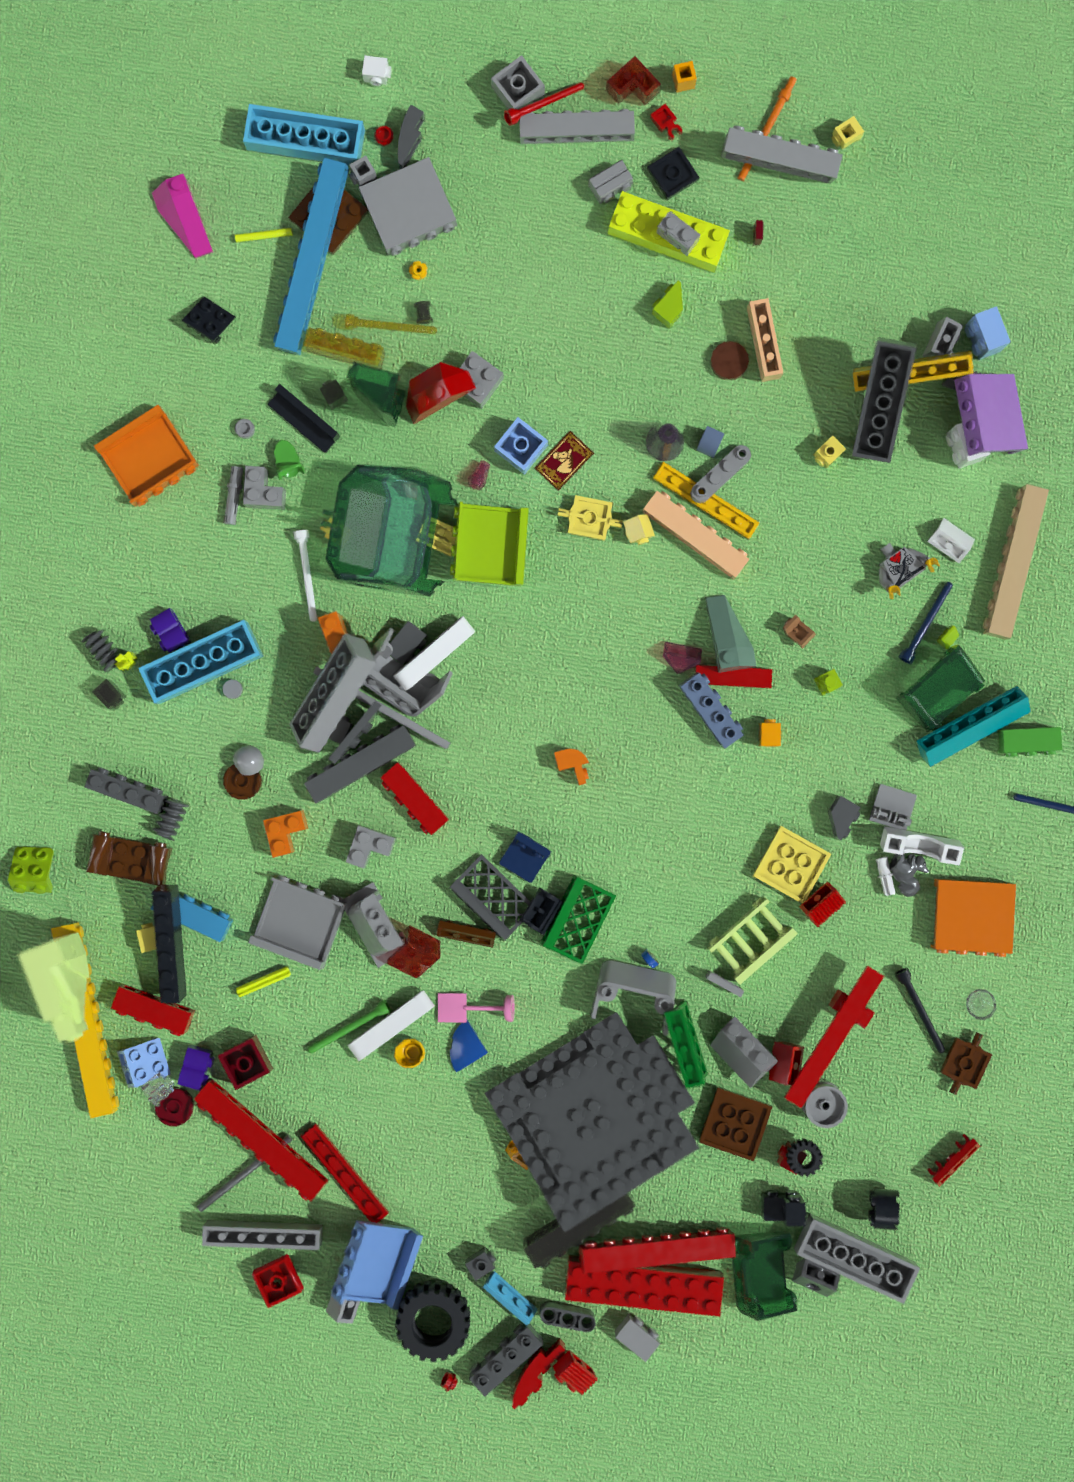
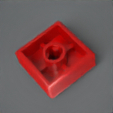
M288 1254L254 1269L252 1277L267 1308L301 1293L304 1288ZM276 1277L282 1280L280 1284L274 1282Z

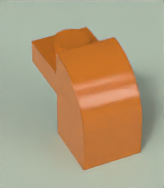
M576 749L554 752L559 771L574 767L578 785L587 784L586 779H589L587 769H582V765L589 762L582 752Z

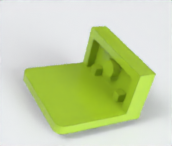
M15 848L8 876V882L13 891L17 893L35 892L37 894L52 892L53 885L49 879L54 855L52 848Z

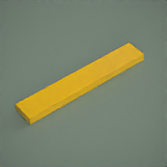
M665 462L661 464L653 477L655 481L748 540L759 525L758 521L715 494L704 503L693 501L691 490L696 482ZM702 489L698 490L699 494H704Z

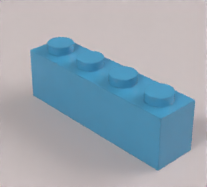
M179 894L181 924L218 942L224 941L233 922V919L229 918L230 914L221 910L216 912L207 903H197L195 898L188 894L184 896Z

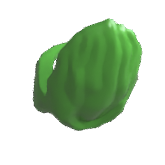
M281 439L276 444L274 450L275 464L278 468L276 473L279 480L282 479V476L287 478L295 477L298 472L304 474V466L300 463V458L294 446L287 440Z

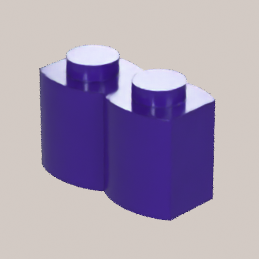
M171 608L150 619V629L154 635H159L161 639L159 644L164 652L172 653L191 643L186 631Z
M190 1045L184 1057L178 1085L200 1091L209 1080L207 1071L214 1062L213 1051Z

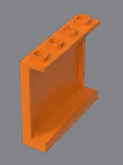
M156 405L94 445L130 499L129 502L135 507L146 504L148 498L153 495H160L164 492L165 487L177 484L181 477L191 475L199 466L160 405Z
M934 879L937 893L934 945H931V948L937 949V953H948V950H956V954L967 955L968 951H973L975 955L987 956V952L994 953V956L1006 957V953L1013 954L1016 884Z

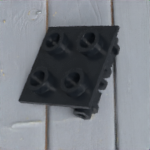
M204 296L182 321L187 324L188 328L191 327L196 333H201L202 337L206 336V338L211 340V343L215 342L218 344L221 339L220 334L231 324L236 316Z

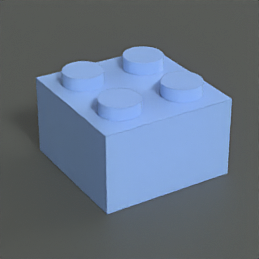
M997 306L975 314L965 325V333L973 344L972 351L979 360L1001 352L1011 343Z
M517 417L494 446V450L525 475L548 446V440Z

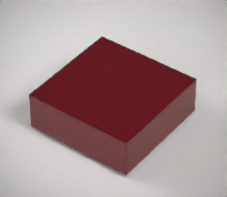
M756 220L754 224L753 245H760L762 243L763 220Z

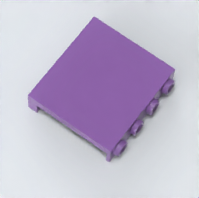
M968 374L954 380L968 456L987 452H1008V454H1014L1028 449L1014 374Z

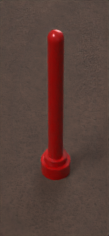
M579 82L520 109H507L504 111V119L509 126L518 123L522 116L583 90L584 84Z

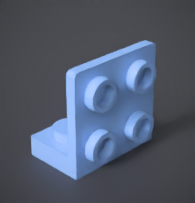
M160 1038L117 1051L128 1088H135L170 1075Z

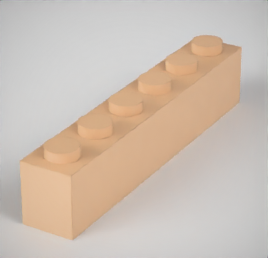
M656 491L642 512L648 514L652 520L734 580L750 560L747 558L748 554L740 548L737 550L731 546L732 542L727 538H720L716 535L717 531L711 526H704L699 517L685 512L686 508L680 503H673L668 494L663 491L661 493Z

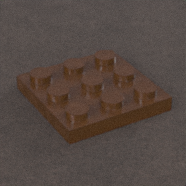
M313 187L288 217L302 231L304 221L308 220L309 202L313 201ZM345 190L343 191L328 249L332 255L336 253L369 212L367 207Z
M717 1086L699 1138V1143L754 1162L773 1106Z

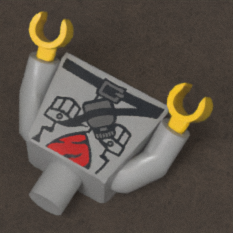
M889 543L880 549L887 559L879 564V583L889 592V598L892 600L894 599L893 593H897L900 596V587L927 569L925 566H928L930 572H934L935 570L932 565H940L936 558H930L912 548L903 547L896 552Z

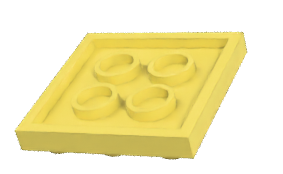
M780 826L752 876L796 901L804 903L828 862L831 853Z

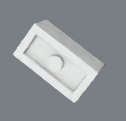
M945 518L942 519L939 527L928 540L930 544L958 563L968 554L975 539Z

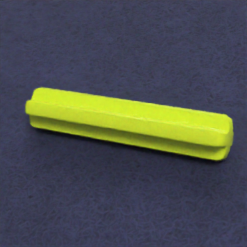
M286 966L236 988V993L239 997H242L287 978L291 975L290 969Z

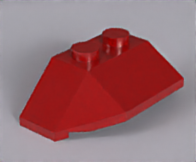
M439 362L409 380L406 409L413 424H416L476 389V386L468 370Z

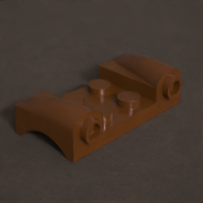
M98 831V834L93 835L86 872L125 878L157 886L166 885L167 866L173 848L166 847L167 844L162 842H155V844L113 837L110 836L109 832Z

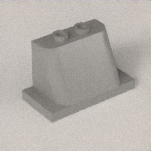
M372 882L342 901L347 903L345 912L379 968L412 947L404 933L400 932L398 934L379 902L383 897L375 883Z

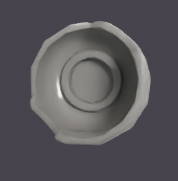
M246 745L240 747L234 753L233 762L242 775H253L263 768L264 758L257 747Z

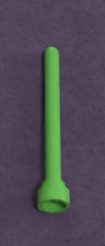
M386 1000L377 1003L378 1006L373 1011L309 1046L308 1052H316L378 1016L386 1017L392 1013L390 1006Z

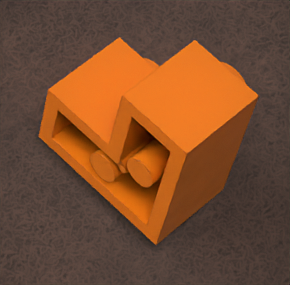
M304 810L263 820L272 858L295 852L290 833L308 829Z

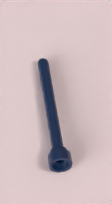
M947 582L944 585L908 648L902 650L898 656L905 663L912 664L915 660V650L952 589L953 584L951 582Z
M1018 793L1013 796L1015 801L1074 814V806Z

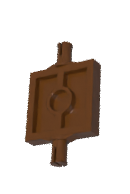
M976 1032L972 1042L963 1041L955 1037L940 1070V1073L954 1081L949 1092L957 1095L961 1085L970 1086L977 1090L993 1055L979 1046L984 1035Z

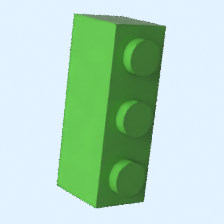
M1061 727L998 730L999 753H1006V757L1018 756L1017 752H1025V756L1037 755V751H1044V755L1056 754V750H1062Z

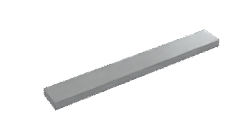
M316 666L314 674L319 676L322 669ZM359 690L355 696L370 706L375 701V699ZM380 703L382 705L379 709L380 712L441 747L449 748L450 742Z

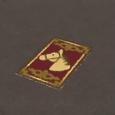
M569 431L535 469L559 491L594 452L575 434Z

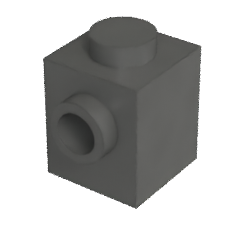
M484 1247L468 1257L465 1265L476 1281L495 1269L496 1257L491 1250L488 1251Z

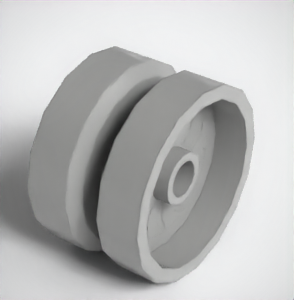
M820 1079L804 1103L802 1110L816 1126L831 1128L843 1121L847 1114L848 1104L846 1097L835 1084Z

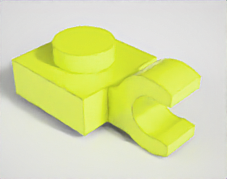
M130 651L125 655L120 653L115 658L117 661L115 665L119 670H130L136 664L135 660L138 657Z

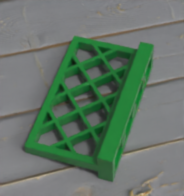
M573 875L561 899L564 903L545 932L540 944L583 965L616 895ZM584 885L591 887L593 895L583 898L581 891ZM603 894L609 896L608 903L600 906L597 897ZM594 898L597 908L587 911L584 901ZM582 902L585 912L574 915V905ZM599 911V921L591 924L588 914ZM586 915L589 925L578 928L576 918ZM573 920L576 929L566 933L565 923ZM590 928L591 937L583 941L580 931ZM577 932L580 942L570 945L567 936ZM565 937L567 947L559 949L554 946L557 939ZM582 945L583 953L578 958L573 955L571 948Z
M686 1000L680 1002L673 1010L666 1011L664 1016L686 1089L705 1085V1077L708 1075Z

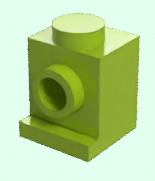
M835 669L814 678L822 696L843 686Z

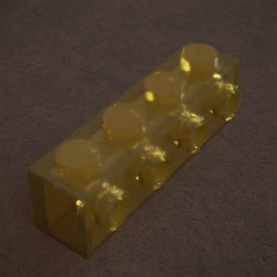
M309 327L304 344L307 352L380 372L386 354L384 348L377 343L369 344L358 338L350 339L340 333H328L321 328L313 329Z

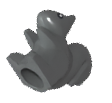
M895 854L889 864L890 870L895 880L900 883L898 886L900 893L906 897H912L920 889L919 881L913 877L916 871L929 873L925 859L922 856L915 858V855L909 854L907 859H905L904 854Z

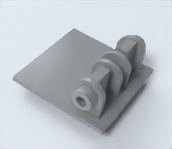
M880 784L869 820L892 828L907 830V826H910L912 822L910 817L917 795Z

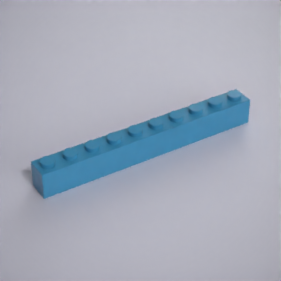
M324 158L323 162L319 164L318 182H315L313 186V201H310L308 205V220H305L303 224V239H300L298 243V258L296 257L293 262V269L295 270L288 282L289 293L284 297V312L279 316V331L274 335L273 343L278 350L301 355L349 172V167L346 163Z

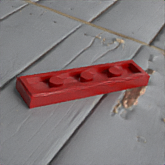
M696 665L695 673L698 672L701 675L704 673L709 679L710 683L708 685L772 688L773 669L746 668L718 673L717 666Z

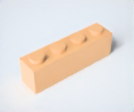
M769 299L750 301L747 306V313L761 382L780 379L783 375V368Z

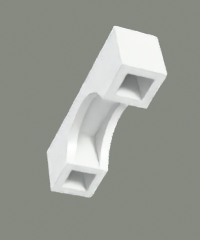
M885 826L880 842L883 852L900 855L904 853H918L943 863L959 866L964 851V846L960 840Z

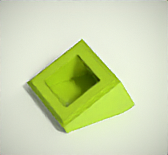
M954 625L947 627L937 639V642L945 649H949L959 637L956 627Z

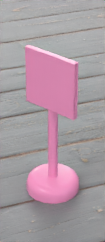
M438 993V1022L466 1023L467 1010L504 1011L505 1020L513 1022L515 1014L514 995H507L505 997L504 1006H467V993Z

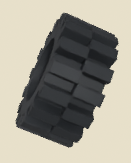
M802 1138V1140L797 1139L795 1143H791V1147L787 1148L786 1161L795 1174H799L802 1177L803 1175L810 1177L809 1174L815 1175V1171L821 1169L819 1166L823 1164V1155L820 1148L813 1141H808L806 1138ZM803 1150L809 1151L812 1156L811 1161L806 1165H802L797 1161L799 1152Z

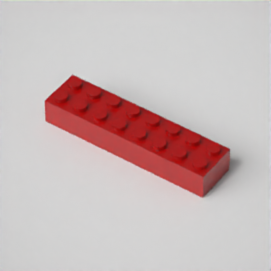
M569 1255L565 1301L720 1317L724 1276L722 1271L670 1265L584 1274L580 1269L579 1256Z

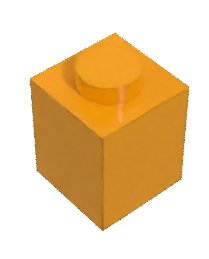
M693 61L674 65L672 77L676 93L695 89L697 77Z
M764 719V723H759V746H781V723H776V719Z

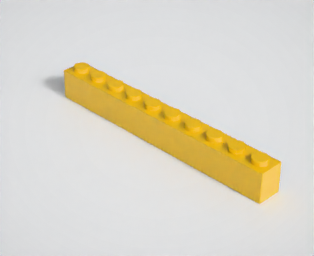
M79 922L51 928L53 940L78 932L83 943L84 931ZM83 944V946H84V948H85V951H86V956H87V955H88V950H87L86 945ZM88 964L89 976H90V975L92 974V969H91L90 964ZM87 978L84 1019L88 1029L83 1032V1036L74 1040L89 1115L90 1118L115 1113L119 1107V1099L114 1093L115 1080L110 1074L111 1061L106 1055L107 1042L103 1039L102 1035L104 1028L98 1016L100 1011L99 1004L95 1001L94 997L96 993L95 985L93 982L91 983V978Z

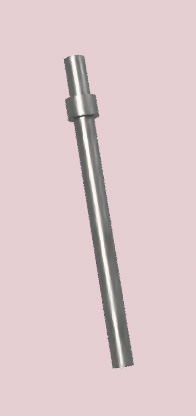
M289 1134L283 1138L287 1144L293 1141ZM258 1159L253 1161L197 1205L199 1211H204L265 1163V1161L261 1162Z

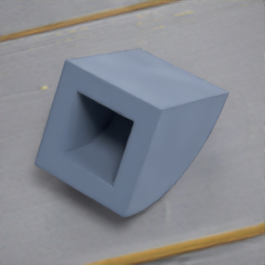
M707 426L696 451L714 458L724 433Z

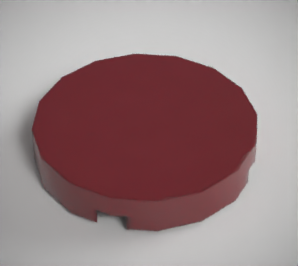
M172 1087L166 1089L158 1096L155 1102V1112L163 1124L177 1127L191 1118L194 1112V1101L188 1091L179 1087Z

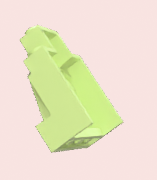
M79 933L53 940L18 954L44 1023L51 1020L58 1041L66 1040V1043H69L83 1036V1032L88 1029L84 1019L87 978H90L86 951Z

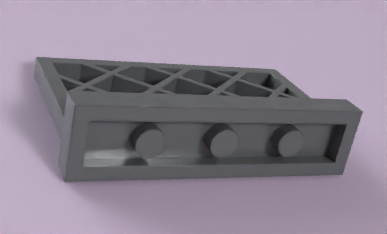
M482 854L449 887L503 941H506L522 923L520 919L518 920V916L523 914H517V902L530 904V901ZM481 860L487 865V873H476V865ZM474 868V873L468 874ZM465 876H474V887H465L460 881ZM476 876H487V887H476ZM490 876H498L501 879V887H490ZM476 889H487L488 900L480 901L477 898ZM490 889H501V900H490ZM503 889H512L514 891V900H504ZM515 902V914H504V903ZM490 903H501V914H493L490 911ZM504 916H515V925L511 929L504 925Z

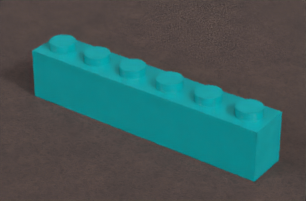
M1016 686L916 741L920 756L931 767L1031 712L1028 696Z

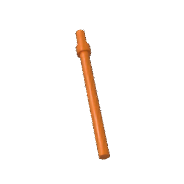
M790 76L785 88L781 89L778 95L779 99L761 131L764 133V136H768L785 102H788L791 97V91L797 81L795 77ZM745 163L737 179L744 182L752 164Z

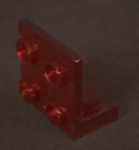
M409 925L405 929V943L387 959V964L414 978H419L440 959V940Z

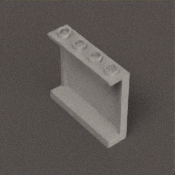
M429 157L359 187L361 196L365 201L388 256L391 254L393 256L397 255L407 247L414 248L421 241L426 239L432 240L437 237V234L442 232H451L457 226L455 215Z
M282 875L272 877L273 884L255 934L250 937L248 943L318 970L324 969L347 903L342 901V897L324 895L325 891L314 888L313 891L308 889V885L297 881L296 884L289 882L290 878Z

